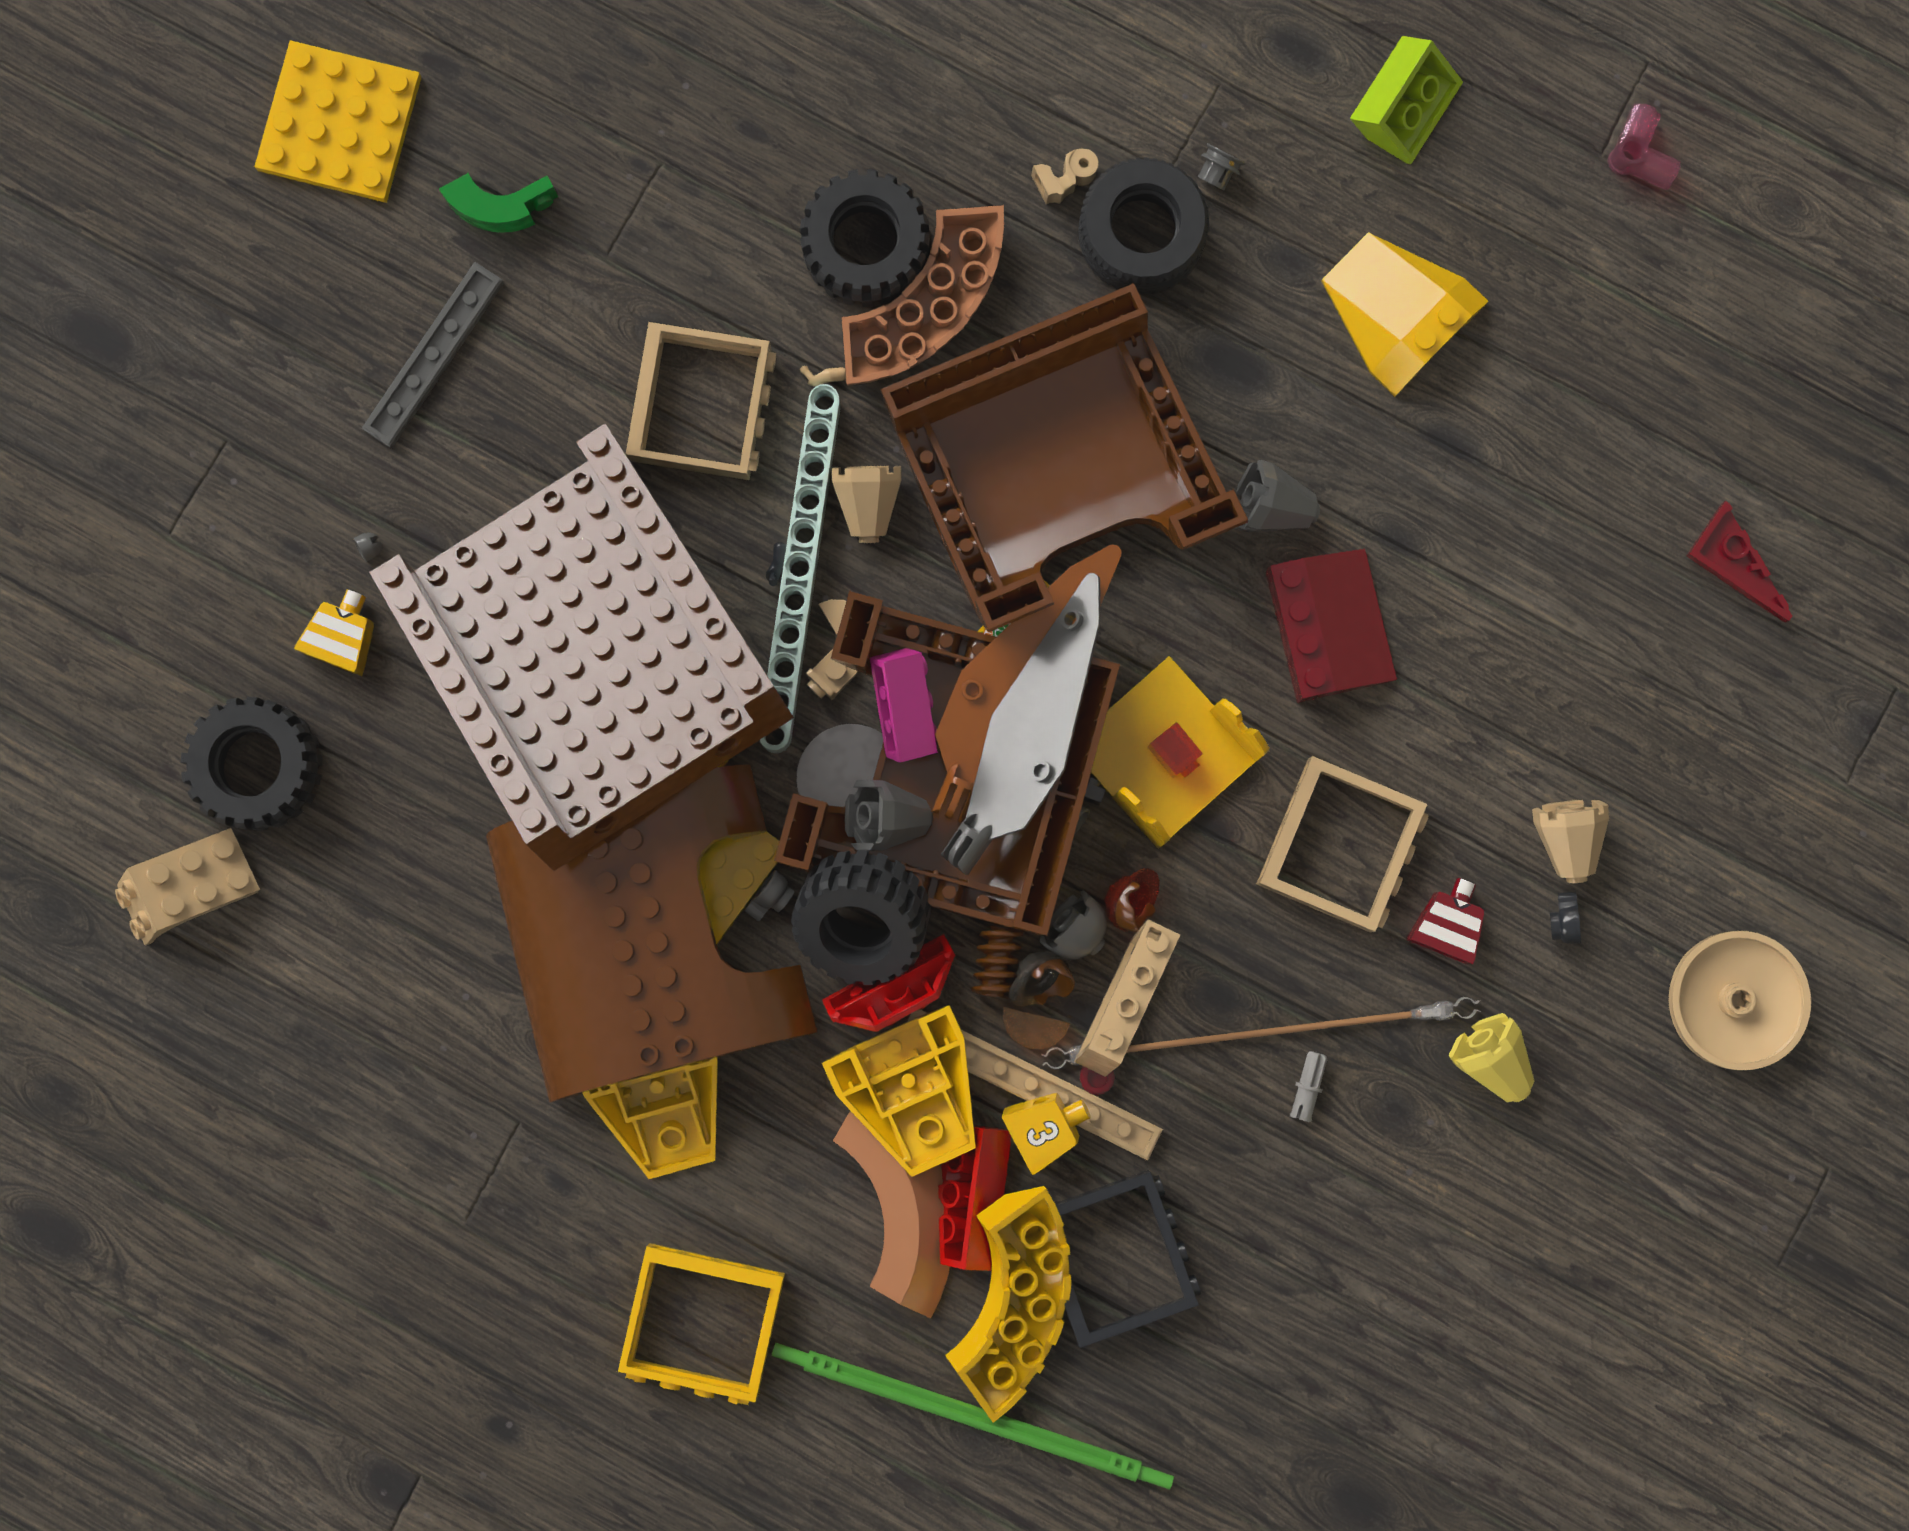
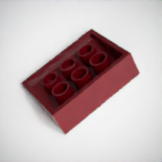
M1365 549L1306 557L1270 565L1265 573L1297 703L1397 680Z

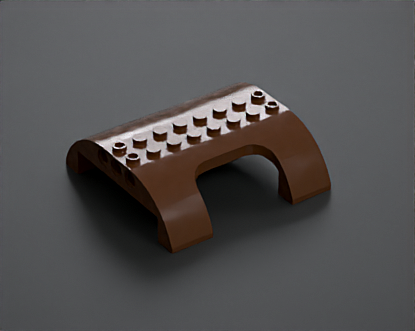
M1134 283L881 389L893 426L922 497L962 586L978 618L988 632L1054 605L1041 576L1042 569L1049 560L1060 553L1107 533L1133 524H1147L1161 529L1179 549L1184 550L1248 523V518L1234 489L1226 492L1148 331V311Z
M849 591L831 659L873 678L870 657L904 648L921 652L928 667L925 678L927 689L930 691L933 699V707L931 708L932 721L938 729L961 670L986 648L996 636L884 606L881 599ZM1092 657L1064 773L1026 829L993 839L969 875L962 873L949 860L941 856V853L961 825L957 823V820L970 791L964 788L951 820L945 818L946 810L957 786L954 783H951L939 813H933V823L926 835L883 851H869V854L877 856L878 853L887 855V859L892 862L897 860L906 866L905 871L908 873L912 871L920 880L918 886L922 885L925 888L930 907L1047 936L1120 664ZM883 742L873 780L886 781L925 799L932 810L947 775L938 742H936L938 753L901 763L886 757ZM793 793L774 861L810 872L813 866L820 864V861L828 856L833 855L836 858L837 853L849 850L851 854H856L857 850L854 849L852 843L857 842L854 837H848L845 831V806H830L827 802Z
M751 765L716 767L555 871L525 844L513 821L504 823L486 834L549 1102L583 1094V1092L773 1042L787 1041L818 1032L801 965L763 972L745 973L734 969L724 961L716 944L700 880V863L704 853L718 841L728 837L737 840L768 832Z

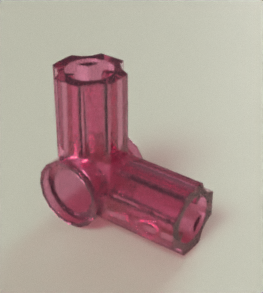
M1635 103L1631 107L1615 148L1608 156L1609 167L1616 174H1632L1662 189L1668 190L1677 177L1681 161L1648 147L1661 115L1656 111V108L1648 104ZM1623 150L1628 151L1632 155L1633 160L1628 159L1624 155Z

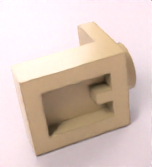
M833 649L813 669L810 668L806 673L810 679L807 686L821 699L827 695L833 700L859 673V671L832 660Z

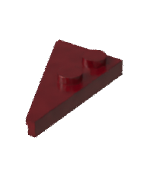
M1724 501L1686 557L1784 623L1789 622L1793 615L1789 611L1787 601L1783 594L1779 595L1770 580L1769 575L1771 574L1758 551L1751 546L1750 537L1745 529L1741 530L1731 512L1732 506L1727 501Z

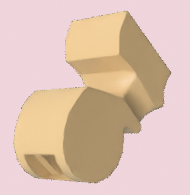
M1089 149L1073 150L1066 154L1063 176L1059 178L1054 176L1050 166L1044 164L1034 165L1031 176L1045 204L1054 202L1060 204L1066 196L1074 192L1076 185L1085 186L1090 184L1096 176L1098 159L1094 152Z

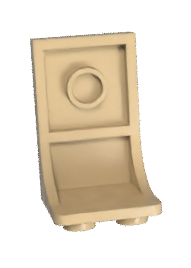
M229 828L127 868L117 884L118 889L115 890V894L120 906L123 909L127 908L132 918L130 920V927L137 940L142 939L144 945H149L166 931L193 918L258 893L260 888L232 829Z

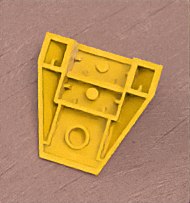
M1369 232L1321 280L1370 374L1394 397L1489 302L1465 278Z
M950 1005L916 1017L822 1062L836 1096L911 1177L976 1148L965 1039Z
M718 1057L583 1092L584 1098L648 1179L715 1161Z

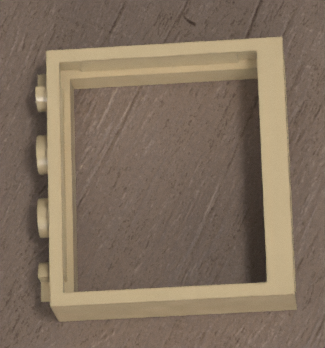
M649 322L626 449V456L629 461L750 480L751 471H757L759 463V451H754L756 438L762 439L765 427V418H760L762 405L768 406L771 386L766 385L768 372H774L776 353L771 352L770 341ZM664 342L758 357L740 465L645 450Z
M1312 756L1306 762L1256 885L1365 931L1375 932L1377 927L1383 928L1388 918L1390 909L1385 907L1390 895L1395 897L1399 891L1403 878L1398 875L1403 863L1408 865L1413 857L1416 846L1411 843L1415 833H1421L1426 825L1428 814L1424 813L1427 804ZM1320 773L1411 811L1368 917L1277 879Z
M1148 919L1131 938L1074 1062L1105 1077L1122 1063L1180 934Z

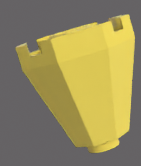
M1501 1013L1479 1020L1471 1026L1475 1031L1472 1035L1468 1037L1464 1032L1456 1039L1449 1057L1459 1069L1507 1103L1511 1101L1520 1102L1529 1096L1534 1078L1522 1032L1513 1019H1508L1505 1014Z

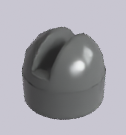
M370 532L362 533L353 538L365 562L374 559L382 550V542L372 544L378 539V536Z

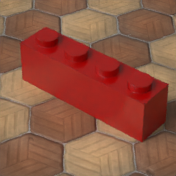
M974 1125L976 1148L941 1164L943 1184L938 1185V1195L941 1203L944 1205V1215L939 1217L940 1264L964 1270L992 1271L988 1239L976 1215L1004 1195L1012 1136L1009 1130Z

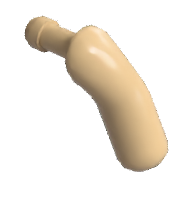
M804 365L800 368V372L809 380L808 384L810 386H818L846 379V369L843 367L825 369L815 376L809 371L807 366Z

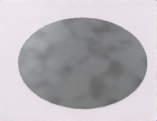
M859 724L839 725L820 733L809 743L800 758L797 769L799 795L827 802L830 806L844 807L848 795L856 794L858 788H853L857 780H873L883 745L882 733L871 727Z

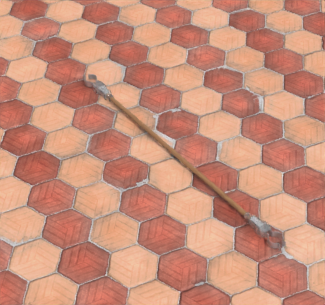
M1459 998L1455 1005L1446 1000L1436 1001L1432 1005L1419 1006L1407 1012L1130 1045L1126 1053L1411 1018V1020L1436 1019L1444 1021L1453 1018L1454 1014L1460 1016L1459 1013L1453 1012V1006H1458L1461 1000L1470 998ZM1470 999L1475 1004L1480 1002L1479 1000L1474 1002L1472 999ZM1475 1009L1471 1015L1462 1018H1471L1475 1015L1476 1011L1479 1010ZM1082 1045L1072 1046L1068 1049V1052L1054 1047L1049 1049L1046 1055H1041L1046 1057L1051 1050L1059 1049L1064 1054L1069 1053L1070 1060L1066 1059L1059 1067H1052L1048 1064L1049 1067L1059 1069L1065 1065L1066 1061L1070 1062L1071 1065L1078 1066L1080 1064L1074 1061Z

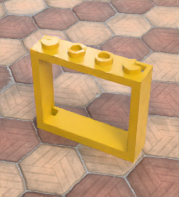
M650 1243L646 1246L618 1372L626 1373L625 1378L633 1379L634 1382L645 1383L647 1378L660 1381V1387L670 1390H680L681 1386L693 1388L694 1394L701 1397L714 1398L715 1394L728 1396V1402L733 1404L748 1405L749 1401L756 1402L785 1273ZM656 1263L770 1288L749 1384L635 1359Z

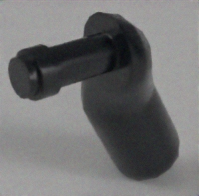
M783 542L774 544L773 562L766 571V578L771 586L777 585V580L783 572L787 546Z

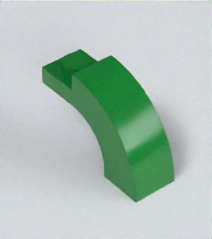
M469 173L439 188L451 209L464 221L483 230L501 233L519 231L535 225L530 212L533 210L542 211L553 204V200L558 197L548 176L509 195H493L483 191L473 182Z

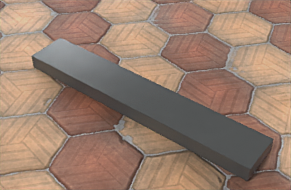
M473 263L363 425L362 429L391 449L393 448L503 286V279L478 263Z

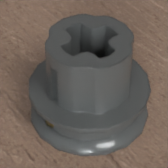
M1207 143L1208 150L1201 155L1207 159L1198 177L1225 190L1233 172L1240 175L1239 168L1246 163Z

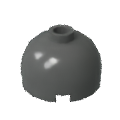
M1084 890L1080 891L1082 895L1080 898L1071 895L1053 912L1050 923L1051 928L1047 936L1040 935V943L1061 959L1071 961L1084 958L1089 954L1093 956L1105 944V939L1103 938L1107 931L1106 914L1100 904Z

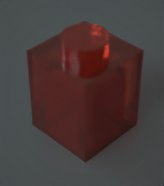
M1177 722L1147 746L1172 778L1176 777L1179 773L1185 778L1200 766L1197 759L1203 753Z

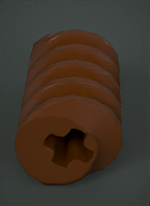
M988 926L990 930L982 931L979 934L981 938L988 941V944L977 947V950L985 954L986 957L975 960V964L984 968V971L973 973V977L982 982V985L971 987V991L979 995L1010 999L1005 996V993L1015 991L1016 987L1008 983L1007 979L1017 977L1018 973L1011 970L1009 965L1020 962V959L1011 955V952L1022 949V946L1014 942L1013 938L1024 936V932Z

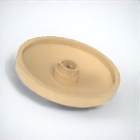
M1732 931L1719 933L1700 941L1683 956L1674 971L1670 983L1669 1010L1678 1035L1685 1045L1698 1057L1721 1068L1754 1070L1779 1061L1798 1044L1810 1018L1811 994L1808 980L1801 965L1783 945L1758 933Z

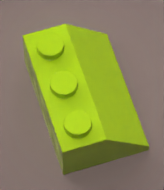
M1402 36L1350 119L1366 139L1405 163L1412 164L1463 81L1432 40Z

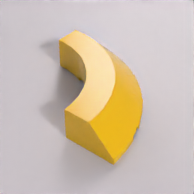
M1044 1186L1005 1194L976 1215L983 1226L991 1252L992 1272L990 1288L986 1302L974 1326L962 1341L945 1355L993 1423L1010 1410L1027 1392L1025 1388L1035 1374L1042 1372L1045 1367L1043 1362L1052 1345L1056 1346L1064 1325L1062 1320L1065 1311L1064 1304L1070 1298L1071 1275L1069 1274L1068 1258L1070 1248L1066 1242L1063 1229L1064 1224L1058 1209Z

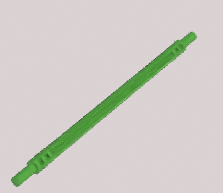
M775 1343L771 1356L803 1366L804 1371L814 1373L815 1375L841 1382L1134 1482L1139 1479L1169 1490L1172 1486L1174 1476L1143 1466L1139 1460L1004 1415L993 1423L983 1408L811 1350L809 1353Z

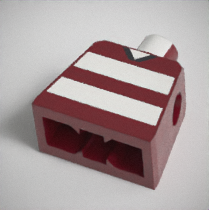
M1457 878L1450 895L1440 891L1434 892L1406 940L1463 964H1473L1484 917V909L1470 904L1476 885Z

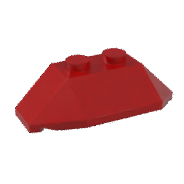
M943 934L922 946L915 964L910 965L909 970L898 977L895 975L893 980L884 983L876 980L874 985H863V982L856 981L855 984H850L822 999L823 1004L833 1022L877 1032L937 1000L940 997L955 954Z

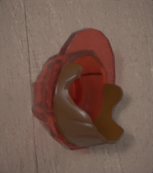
M1142 868L1131 876L1121 877L1109 886L1104 900L1107 916L1113 922V926L1124 932H1137L1145 921L1155 914L1156 908L1154 904L1160 886V880L1155 871L1150 868Z

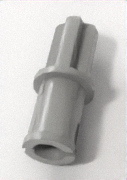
M1308 1052L1300 1082L1295 1084L1298 1086L1290 1117L1299 1118L1307 1122L1312 1121L1311 1118L1318 1092L1322 1093L1323 1090L1320 1088L1327 1062V1056L1324 1054Z

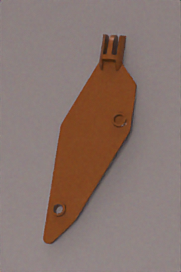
M1109 545L1069 567L1047 588L1054 605L1012 622L961 670L935 733L947 775L932 809L933 813H939L947 796L948 789L951 783H954L957 786L944 817L951 820L962 792L966 788L970 791L962 806L957 823L961 824L965 820L992 714L1080 583L1089 573H1095L1100 578L1101 606L1122 554L1121 549L1117 545Z

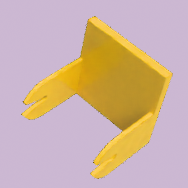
M1168 656L1107 711L1091 775L1101 782L1100 785L1159 849L1250 766L1269 751V746L1258 730L1248 729L1242 722V712L1236 706L1223 698L1214 706L1172 658Z

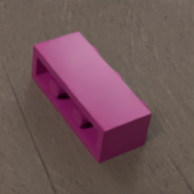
M904 648L870 657L886 757L901 763L938 753L935 736L937 728L932 721L931 715L933 699L930 691L927 689L925 678L928 667L922 653Z

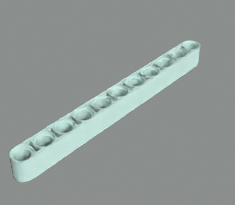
M820 384L814 387L808 399L767 673L777 692L789 698L788 709L794 718L779 727V729L784 731V739L780 744H768L766 736L760 739L762 746L771 753L785 751L792 739L840 415L839 395L836 389L827 384ZM822 396H828L834 400L831 408L822 410L815 405L816 401ZM817 429H823L829 433V437L825 442L816 443L811 440V434ZM812 462H819L824 466L823 472L818 476H810L805 470ZM807 495H814L819 499V504L816 508L807 510L801 506L802 499ZM802 528H809L814 532L813 539L808 543H801L796 540V534ZM798 561H804L809 565V571L801 577L794 576L791 573L792 565ZM793 594L801 595L804 598V604L798 610H791L786 607L787 599ZM787 628H795L799 631L798 640L792 644L784 643L781 640V634ZM783 661H789L794 664V672L786 678L779 677L776 674L777 665Z

